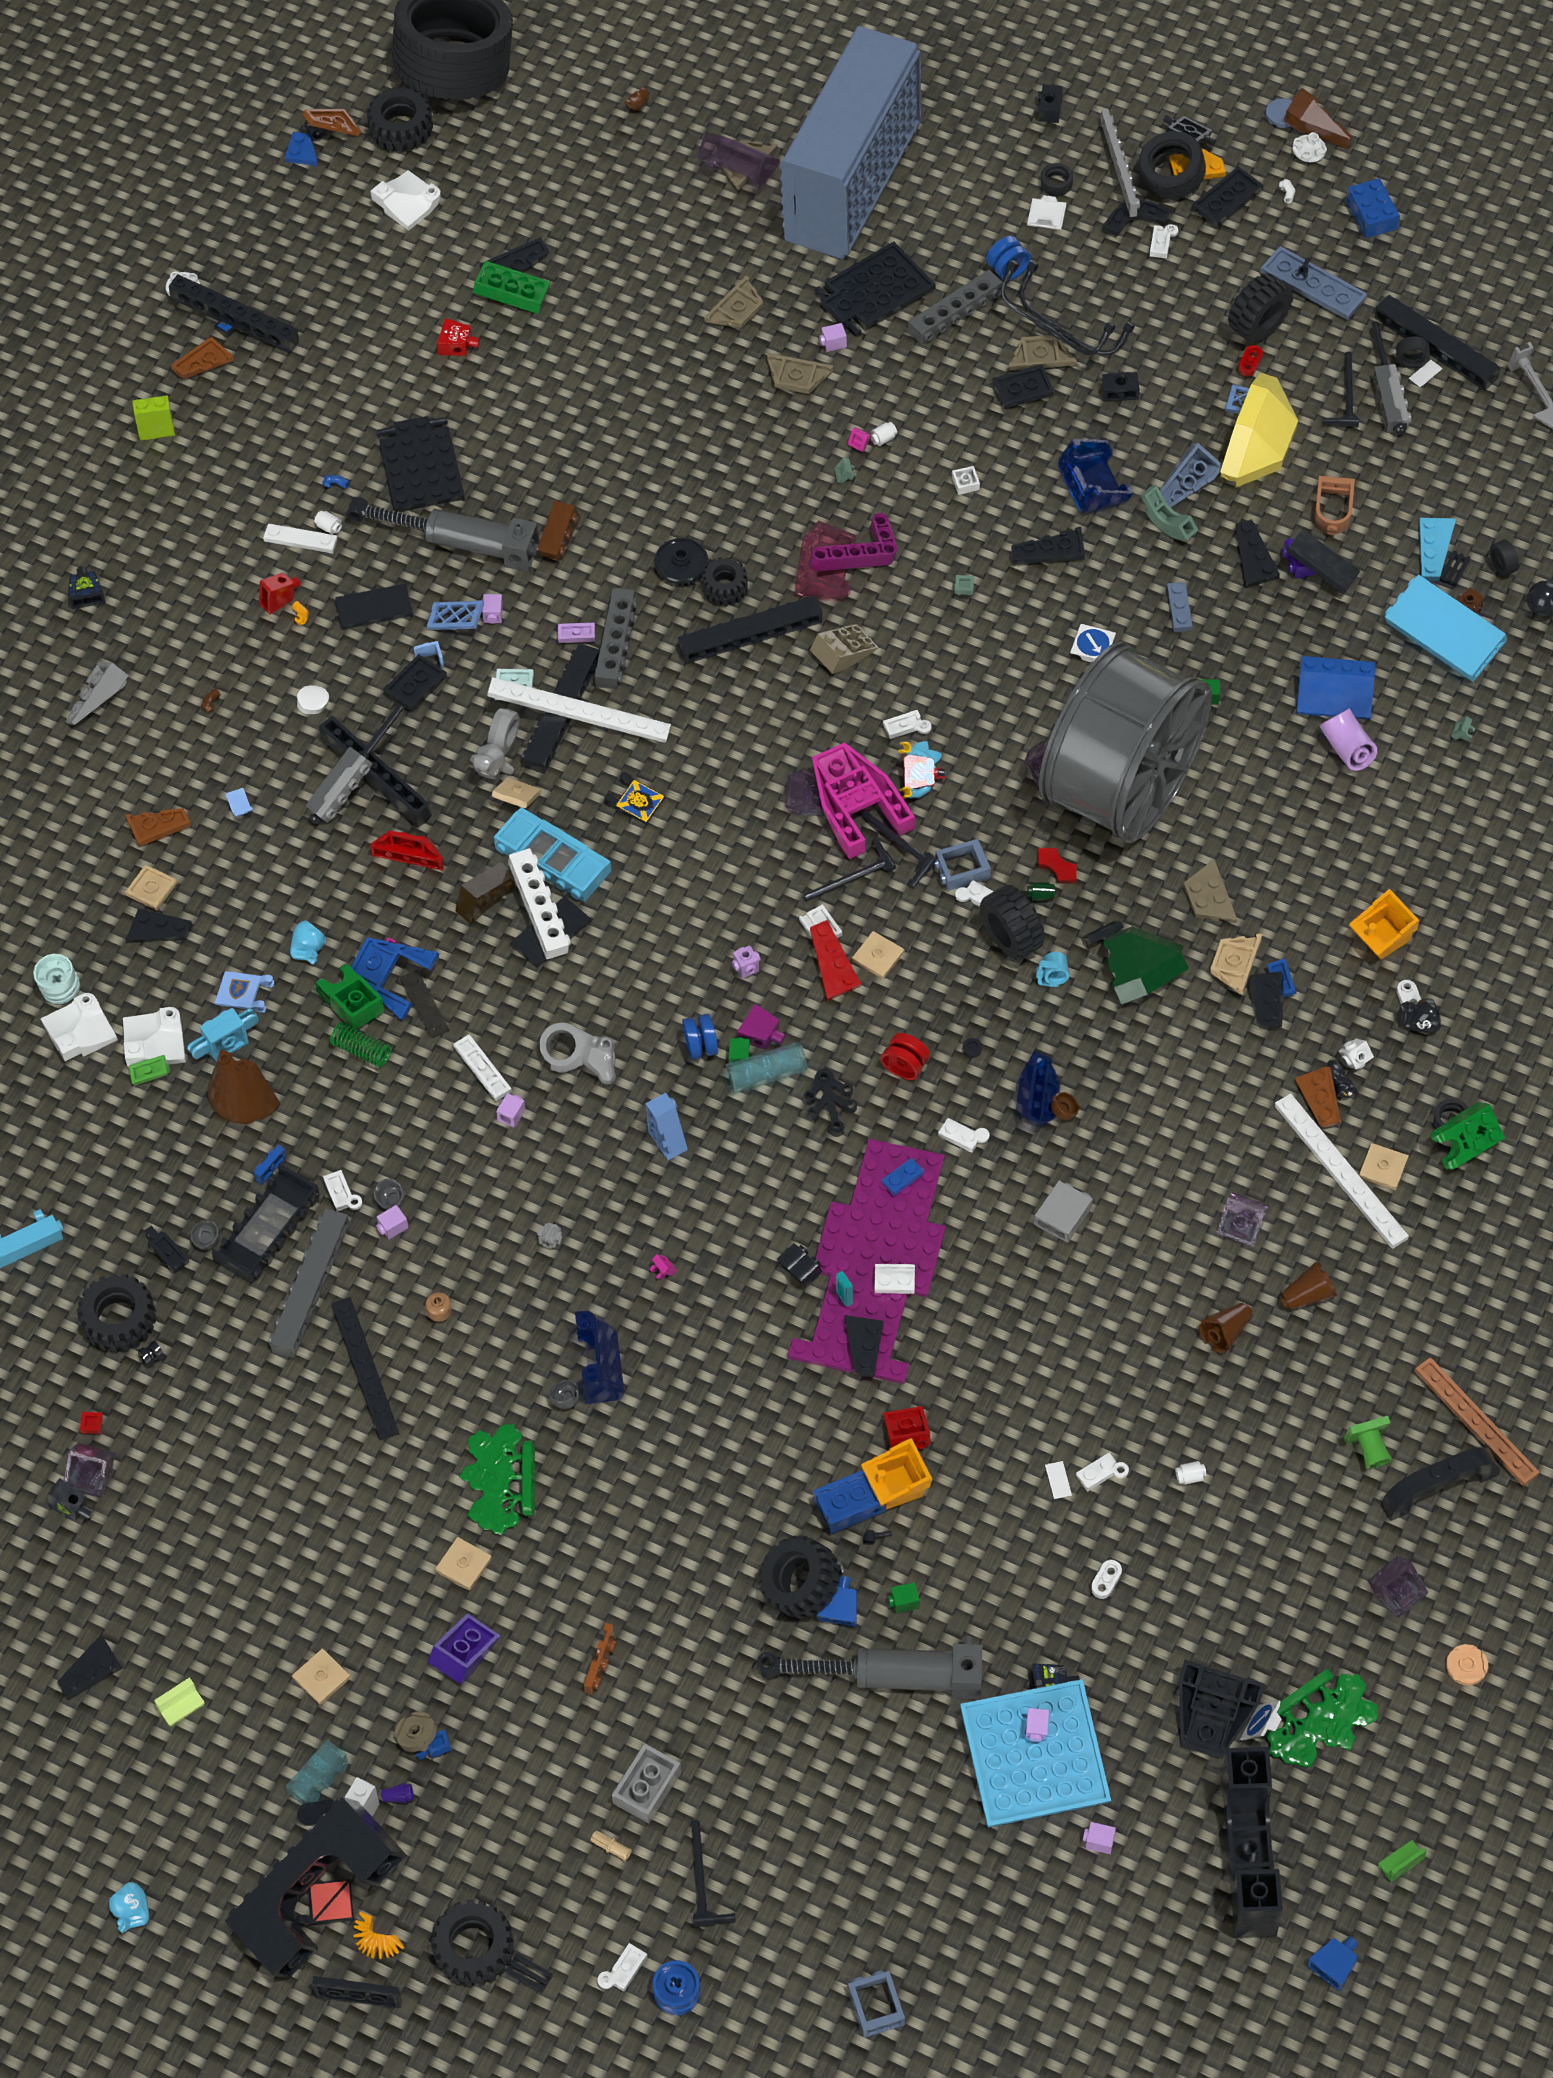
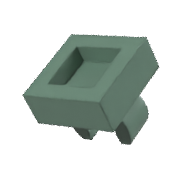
M842 458L834 468L837 482L844 483L847 479L853 480L857 475L852 473L855 466L850 464L848 458Z
M956 575L955 594L973 595L974 576Z
M1466 716L1455 723L1451 737L1455 740L1461 737L1466 741L1472 739V736L1468 734V732L1472 733L1475 731V728L1471 726L1472 719Z

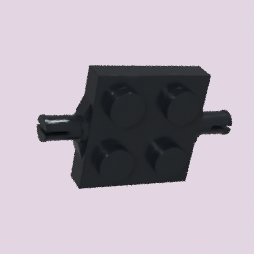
M1166 115L1163 119V122L1170 125L1166 132L1179 131L1187 133L1194 137L1199 144L1205 142L1212 147L1216 143V140L1210 137L1212 134L1211 129L1185 116H1182L1180 119H1173Z

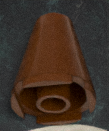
M1319 1261L1313 1263L1281 1292L1282 1297H1280V1300L1285 1308L1289 1307L1290 1310L1337 1296L1333 1283L1326 1271L1321 1270L1320 1267L1322 1265Z
M1238 1303L1205 1317L1201 1324H1199V1332L1203 1341L1206 1344L1209 1342L1213 1346L1212 1350L1218 1353H1225L1232 1347L1252 1319V1310L1247 1304Z

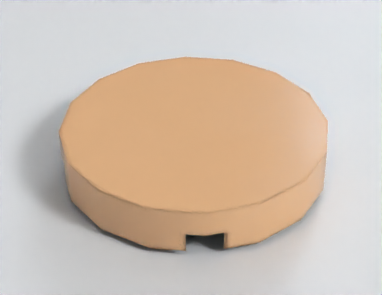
M1463 1644L1455 1647L1447 1657L1446 1668L1449 1676L1455 1682L1461 1685H1474L1484 1679L1488 1671V1660L1485 1653L1477 1649L1476 1646Z

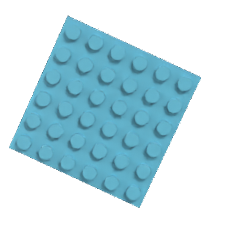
M1083 1679L960 1704L987 1828L1111 1803ZM1028 1708L1049 1710L1046 1740L1042 1739L1041 1742L1030 1741V1738H1025Z

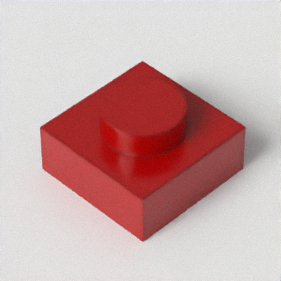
M82 1412L80 1432L101 1434L103 1413Z

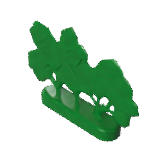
M514 1424L501 1425L493 1437L482 1430L477 1431L475 1435H471L468 1439L469 1452L474 1455L477 1461L474 1464L466 1465L459 1476L462 1480L469 1481L470 1486L474 1490L483 1491V1496L472 1504L468 1516L473 1521L478 1522V1525L484 1530L492 1529L495 1534L500 1535L504 1533L506 1528L515 1527L519 1523V1516L513 1510L518 1501L522 1502L524 1516H534L535 1514L534 1441H524L522 1444V1454H518L515 1451V1447L522 1439L523 1434L515 1429ZM512 1452L513 1455H507L506 1453ZM518 1459H522V1474H515L511 1466ZM522 1479L521 1494L514 1495L509 1491L511 1480ZM508 1493V1494H510L511 1496H510V1497H506L505 1494ZM509 1499H512V1500H513V1501H510V1504H511V1505H509V1506L506 1507V1508H502V1504H503L506 1500H509ZM508 1509H511V1512L509 1514L506 1513Z
M1326 1669L1282 1700L1277 1713L1280 1718L1282 1716L1286 1717V1723L1283 1728L1277 1727L1275 1732L1267 1731L1266 1737L1271 1744L1269 1753L1273 1757H1281L1285 1763L1311 1767L1317 1756L1316 1745L1320 1740H1323L1326 1746L1336 1747L1340 1745L1343 1749L1351 1750L1355 1740L1351 1730L1352 1725L1365 1727L1378 1719V1705L1370 1700L1362 1699L1366 1687L1362 1678L1358 1674L1352 1676L1342 1673L1338 1679L1337 1687L1335 1689H1327L1325 1685L1334 1678V1675L1329 1669ZM1321 1689L1325 1700L1311 1704L1308 1698ZM1335 1693L1338 1697L1334 1699L1331 1694ZM1304 1702L1309 1708L1308 1716L1303 1719L1294 1718L1291 1710ZM1296 1721L1302 1722V1725H1297ZM1291 1722L1294 1723L1296 1729L1294 1735H1290L1289 1727L1292 1726ZM1284 1729L1286 1730L1285 1736L1282 1734Z

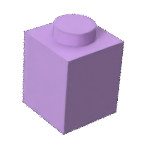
M842 323L822 328V335L819 336L821 346H825L826 352L847 347V336Z
M484 594V607L482 611L484 623H502V594Z
M507 1093L496 1111L498 1121L515 1128L526 1110L525 1101L518 1095Z
M397 1205L377 1216L378 1224L376 1227L381 1235L385 1234L388 1240L408 1229L407 1218Z
M1028 1708L1025 1738H1030L1029 1740L1034 1742H1041L1042 1739L1046 1740L1049 1710Z
M1091 1822L1090 1828H1085L1083 1841H1086V1849L1111 1855L1116 1827Z

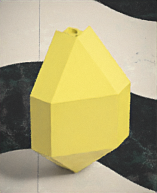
M1260 372L1250 386L1236 421L1220 471L1221 477L1229 481H1235L1236 487L1281 470L1295 435L1298 419L1276 377Z

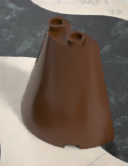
M220 1050L207 1091L213 1110L223 1119L238 1124L253 1123L252 1121L260 1118L263 1120L270 1116L279 1107L280 1101L256 1063L245 1058L236 1061L233 1059L232 1053Z

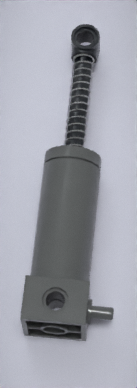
M353 497L346 512L347 517L355 522H361L363 519L370 517L371 519L375 518V520H385L384 522H394L393 524L397 523L402 526L408 525L411 528L415 527V529H424L427 542L504 558L505 567L529 572L539 545L537 523L518 518H512L511 524L506 525L433 509L429 518L426 519V517L419 518L417 515L410 516L408 513L407 515L401 514L399 511L397 513L395 511H387L386 509H378L377 507L374 508L373 506L370 507V504L361 497Z
M971 1636L964 1637V1644H953V1651L867 1650L866 1648H859L858 1658H855L854 1662H846V1660L845 1662L841 1660L824 1661V1659L823 1661H819V1659L817 1661L813 1659L797 1660V1658L796 1660H786V1658L782 1660L781 1656H776L772 1652H764L760 1654L757 1660L758 1673L766 1679H771L783 1672H792L793 1674L794 1672H798V1674L820 1673V1675L822 1673H825V1675L827 1673L831 1675L852 1674L857 1679V1688L952 1691L953 1699H981L982 1645L972 1644ZM765 1663L773 1664L770 1668H765L763 1665Z

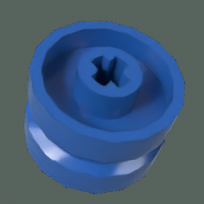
M1013 236L1000 239L992 246L986 256L987 264L1001 279L1005 276L1007 266L1011 260L1019 264L1010 281L1019 277L1027 269L1031 261L1030 253Z
M709 1013L699 1015V1028H697L696 1022L692 1017L682 1019L683 1032L690 1059L701 1058L702 1046L708 1057L718 1055L716 1032Z
M680 1960L669 1961L655 1972L653 1992L658 2007L671 2015H684L692 2011L698 2004L700 1999L699 1976L689 1963Z

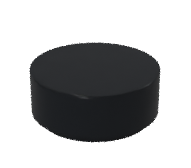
M969 1038L963 1043V1053L967 1057L976 1058L981 1054L982 1043L978 1039Z

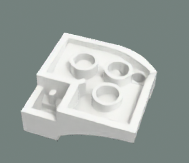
M406 171L392 181L386 183L382 181L371 190V197L374 202L384 208L385 214L407 230H410L435 209L441 199L440 189L434 184L428 185L410 171Z
M91 993L81 994L75 997L68 1006L41 1018L43 1026L64 1061L79 1054H82L84 1057L118 1040L97 999Z
M160 1008L156 1013L123 1018L124 1051L127 1067L161 1055H165L166 1063L169 1065L186 1062L182 1023L179 1011L176 1008Z

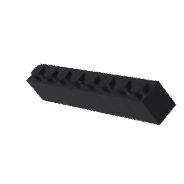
M1388 295L1376 306L1375 319L1404 338L1420 337L1425 339L1429 343L1430 355L1486 391L1499 378L1500 367L1495 362L1490 361L1481 353L1470 348L1469 345L1458 340L1454 335L1447 333L1440 326L1421 316L1411 307L1401 303L1397 298Z
M816 596L805 597L802 600L789 602L779 607L769 608L766 611L736 618L726 623H719L716 626L703 628L690 634H684L678 637V647L685 664H689L823 623V612Z
M579 643L576 650L573 649L569 664L565 665L564 675L562 678H559L556 691L552 693L581 700L597 667L600 654L599 649ZM543 711V718L537 722L536 732L534 735H531L529 746L523 751L522 760L524 761V768L543 774L546 773L572 718Z
M333 715L319 725L321 739L341 757L349 747L358 753H361L366 747ZM371 751L367 760L373 764L369 772L363 777L419 827L432 816L430 804Z

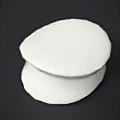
M305 686L297 694V707L305 714H319L326 708L329 694L322 687Z

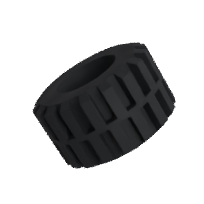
M719 557L718 560H711V564L708 563L702 574L703 594H705L706 599H709L712 604L715 602L718 606L721 604L724 606L731 604L732 606L735 605V602L739 603L741 598L746 596L748 590L747 573L741 562L737 563L736 559L730 560V557H726V559ZM720 580H731V581H732V582L727 583V584L718 583V581H720Z

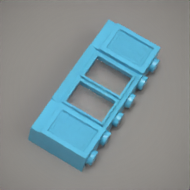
M522 807L513 814L494 836L495 848L501 854L509 856L516 852L531 849L532 854L537 856V867L539 871L542 870L545 881L552 882L558 889L565 890L574 899H580L584 903L611 873V861Z

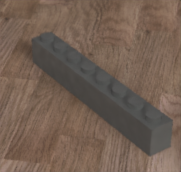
M325 1209L324 1214L319 1216L317 1231L312 1233L311 1245L309 1248H306L304 1262L302 1265H299L297 1270V1279L290 1286V1296L283 1303V1313L276 1320L275 1332L270 1334L269 1344L272 1352L295 1358L349 1227L348 1214Z

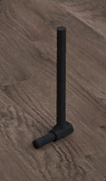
M1349 351L1345 353L1346 415H1343L1341 418H1323V425L1359 427V417L1353 415L1352 353Z
M865 811L862 814L864 819L919 860V870L909 882L915 888L938 858L930 852L925 853V855L877 818Z
M875 838L872 840V843L879 853L878 862L803 894L804 899L808 901L881 868L891 872L897 866L888 851H885L879 839Z
M693 1820L691 1824L698 1911L692 1915L693 1927L736 1922L735 1913L714 1915L711 1911H707L700 1821Z

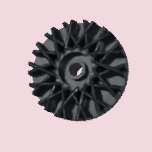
M688 538L669 540L661 545L655 554V570L658 572V577L661 580L665 579L666 584L670 582V586H672V583H676V587L681 585L682 588L685 583H688V586L691 584L695 585V580H701L703 569L708 564V554L705 548L697 541Z

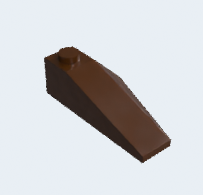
M1301 88L1288 107L1284 121L1300 132L1308 135L1316 133L1321 140L1348 149L1352 136L1339 122H1334L1329 116L1330 112L1327 109L1324 111L1318 105L1319 101L1316 97Z

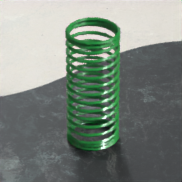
M343 1022L335 1026L330 1037L332 1045L344 1049V1051H348V1053L362 1058L377 1067L384 1066L391 1053L390 1045H384V1042H380V1040L377 1041V1039H373V1037H369L365 1033L362 1034V1032L354 1028L351 1029V1026H347ZM342 1025V1028L340 1029L337 1035L336 1041L334 1042L335 1034L338 1028ZM386 1049L384 1056L380 1060L382 1053Z

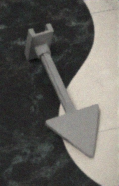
M1528 342L1524 350L1520 351L1518 347L1514 349L1508 367L1511 371L1522 368L1526 372L1548 408L1534 414V418L1553 429V401L1531 367L1529 358L1534 347L1531 342Z

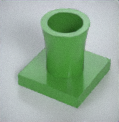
M1388 1416L1350 1426L1344 1436L1346 1445L1357 1441L1360 1442L1366 1469L1378 1468L1393 1460L1381 1437V1434H1384L1390 1425Z

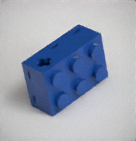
M1380 178L1348 187L1346 201L1365 238L1398 229L1400 215Z
M863 1470L813 1490L814 1503L830 1535L886 1511V1504L880 1506Z

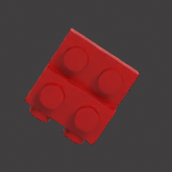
M923 1406L883 1413L890 1448L911 1438L918 1449L931 1445L930 1431Z

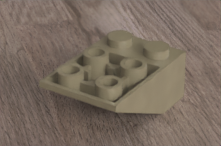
M857 624L817 634L810 651L833 674L850 668L879 647Z

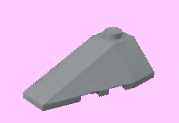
M98 662L86 681L89 683L88 686L81 690L79 694L81 700L74 704L66 723L75 725L119 691V689H122L126 685V679L129 675L113 663Z

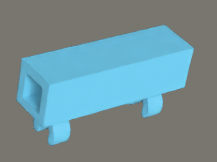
M41 1209L33 1212L36 1223L3 1238L0 1235V1268L62 1240L61 1232L64 1229L60 1220L56 1221L53 1215L45 1218Z

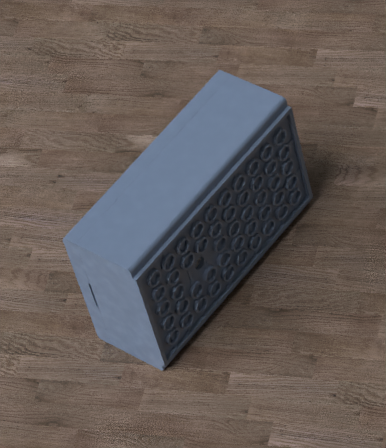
M857 26L780 164V170H782L780 178L782 182L781 193H783L781 204L783 205L782 216H784L782 227L784 228L786 241L840 259H845L846 255L851 251L921 122V51L918 50L916 43Z

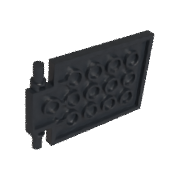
M893 241L825 281V287L832 295L826 293L820 286L815 289V292L821 297V305L839 324L842 323L843 326L845 325L858 336L862 330L856 325L854 319L865 329H868L936 289V284Z
M424 416L394 422V425H390L389 428L377 430L378 437L392 436L379 439L395 512L465 500L449 426L436 428L438 425L448 424L447 417L434 419V417Z

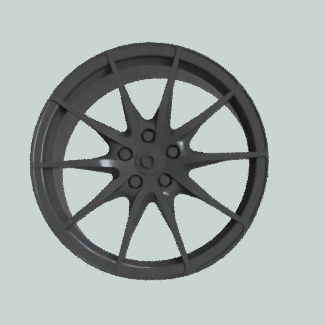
M1116 642L1107 647L1080 678L1055 724L1040 770L1039 793L1041 798L1056 806H1065L1110 829L1115 836L1120 837L1125 842L1132 843L1143 837L1159 820L1171 803L1196 756L1211 709L1212 692L1210 685L1194 677L1185 678L1140 656L1135 648L1125 642Z

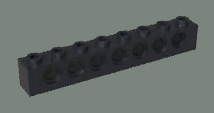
M179 274L176 275L168 286L170 299L215 320L233 326L235 329L291 354L299 342L297 328Z

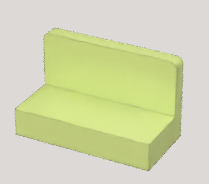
M190 1677L154 1700L157 1709L169 1726H173L205 1704L196 1691Z

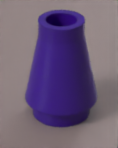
M406 1782L382 1790L383 1802L409 1803V1801L414 1799L412 1784H407Z

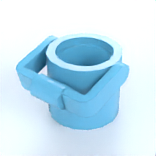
M1051 952L1043 957V960L1040 961L1036 969L1039 985L1059 987L1060 984L1065 983L1069 979L1068 963L1065 954Z

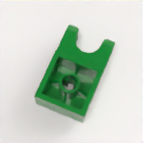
M344 964L339 967L341 982L333 984L322 978L315 982V987L320 997L348 1026H351V1029L354 1028L356 1030L384 1013L383 999L361 975H358L348 964Z
M1477 1102L1430 1133L1432 1141L1442 1143L1450 1140L1451 1142L1449 1154L1442 1159L1445 1169L1457 1168L1505 1139L1491 1105L1483 1102Z

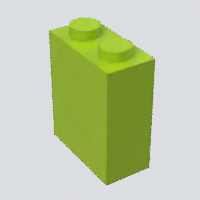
M168 395L133 400L134 416L140 441L175 436Z

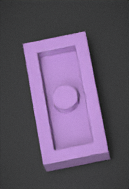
M595 623L558 624L559 643L595 642Z

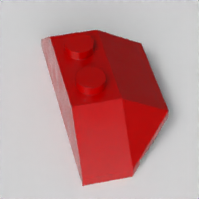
M389 830L370 845L371 854L374 857L444 871L443 857L431 839L425 836H414L406 832L400 833Z

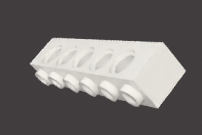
M531 849L510 854L508 864L546 959L568 953V947L571 945L570 939L563 932V921L557 917V906L555 902H551L550 889L548 886L545 887L543 882L545 881L544 874L537 867V856L532 854ZM524 870H530L531 872L525 873ZM530 886H537L538 888L532 889ZM536 902H543L544 904L538 905ZM543 918H549L551 920L544 921ZM550 934H556L557 936H556V937H550L549 935H550Z

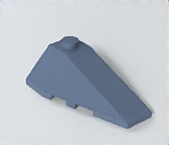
M1199 443L1192 444L1180 458L1160 488V492L1167 504L1172 507L1214 480L1221 471L1223 464Z

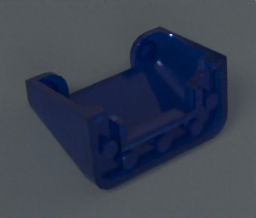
M1072 439L1059 458V469L1079 511L1082 513H1090L1127 502L1133 495L1132 489L1128 484L1118 486L1108 465V461L1113 454L1108 440Z
M590 1311L575 1312L578 1342L584 1341L588 1344L589 1350L595 1349L597 1364L587 1365L582 1370L585 1404L621 1399L624 1395V1384L617 1331Z

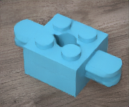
M233 1008L223 1011L216 1018L208 1020L200 1026L202 1036L188 1045V1050L195 1059L210 1053L216 1061L221 1049L233 1053L247 1045L249 1041L246 1030L256 1025L259 1018L250 1008L237 1015Z

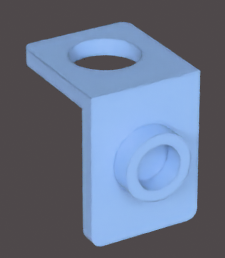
M438 641L414 647L415 657L418 654L423 657L437 654L441 668L444 667Z
M243 788L226 794L234 817L253 810Z

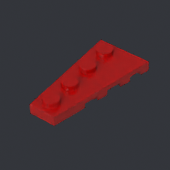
M828 920L810 927L826 1000H832L861 987V982Z

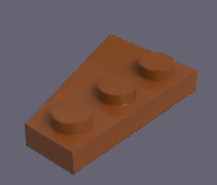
M305 109L302 114L307 122L314 127L359 136L361 133L360 128L345 109Z
M210 337L172 364L171 368L184 380L234 361V356L214 338Z
M184 808L161 810L160 813L153 814L143 812L142 815L134 816L132 814H125L139 847L191 826Z
M1323 1067L1296 1077L1295 1080L1319 1125L1322 1128H1328L1341 1123L1331 1068Z
M606 1622L603 1628L605 1630L604 1641L599 1640L596 1657L598 1658L597 1660L593 1659L584 1683L585 1693L590 1695L594 1694L595 1689L598 1690L600 1688L602 1672H606L608 1669L609 1655L614 1653L617 1646L614 1627Z

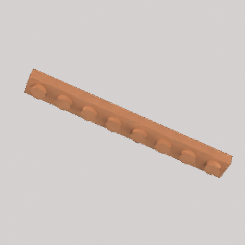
M1431 1357L1415 1368V1373L1482 1444L1491 1451L1523 1487L1539 1475V1471Z

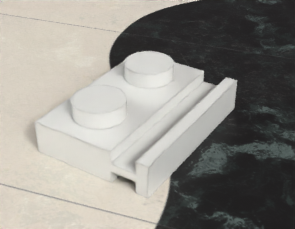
M823 904L807 912L805 916L799 917V921L810 936V927L825 920H828L837 938L842 936L841 929Z
M875 1264V1293L914 1294L915 1265Z

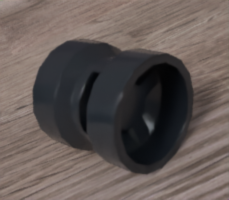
M307 120L304 122V127L314 140L325 136L327 129L311 126Z
M155 1340L149 1343L147 1348H141L137 1351L147 1368L153 1365L154 1361L165 1357Z

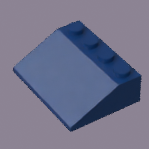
M1302 656L1297 714L1334 717L1350 708L1356 719L1371 720L1375 662Z

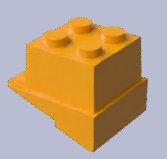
M1389 889L1354 919L1349 926L1382 960L1411 940L1413 932L1418 930L1419 919Z
M912 1438L861 1464V1468L880 1506L886 1504V1510L923 1497L925 1490L931 1486L932 1477Z

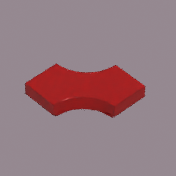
M1038 848L1039 868L1052 872L1056 877L1057 883L1077 882L1076 864L1063 860L1059 856L1057 848Z

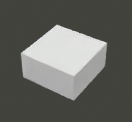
M974 466L952 471V479L958 495L980 490V482Z

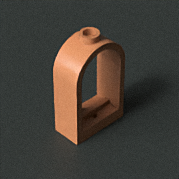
M1319 476L1315 524L1321 531L1329 535H1335L1344 532L1349 527L1355 479ZM1321 493L1349 495L1348 514L1346 517L1336 521L1326 519L1320 512Z

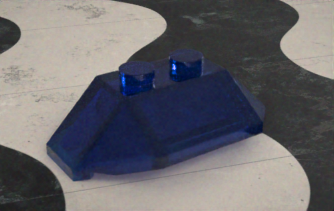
M1034 1051L1020 1075L1016 1110L1025 1120L1042 1126L1056 1118L1051 1110V1101L1059 1093L1060 1082L1052 1066V1059Z

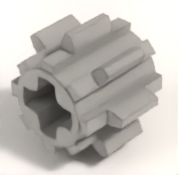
M545 1223L544 1227L540 1226L537 1234L539 1244L550 1249L555 1248L556 1244L559 1245L562 1239L561 1228L551 1223Z

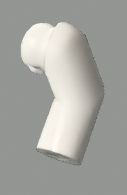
M1284 179L1280 181L1279 187L1281 190L1286 191L1284 201L1292 203L1295 188L1290 180Z

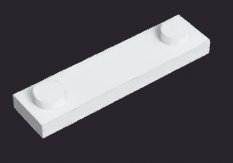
M268 524L263 537L264 542L332 554L338 540L336 535Z
M470 1034L453 1044L456 1051L495 1101L512 1092L511 1087Z

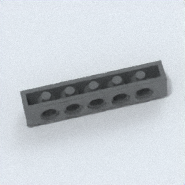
M987 270L909 320L908 333L921 345L932 340L933 337L943 333L953 324H957L967 315H971L978 308L985 306L992 299L998 298L1001 295L1002 281L990 270Z
M613 588L595 673L596 687L618 689V684L622 683L623 672H621V669L625 668L626 665L624 654L628 653L629 650L627 639L631 638L632 627L630 625L634 623L635 612L633 610L634 608L637 609L638 598H635V590Z

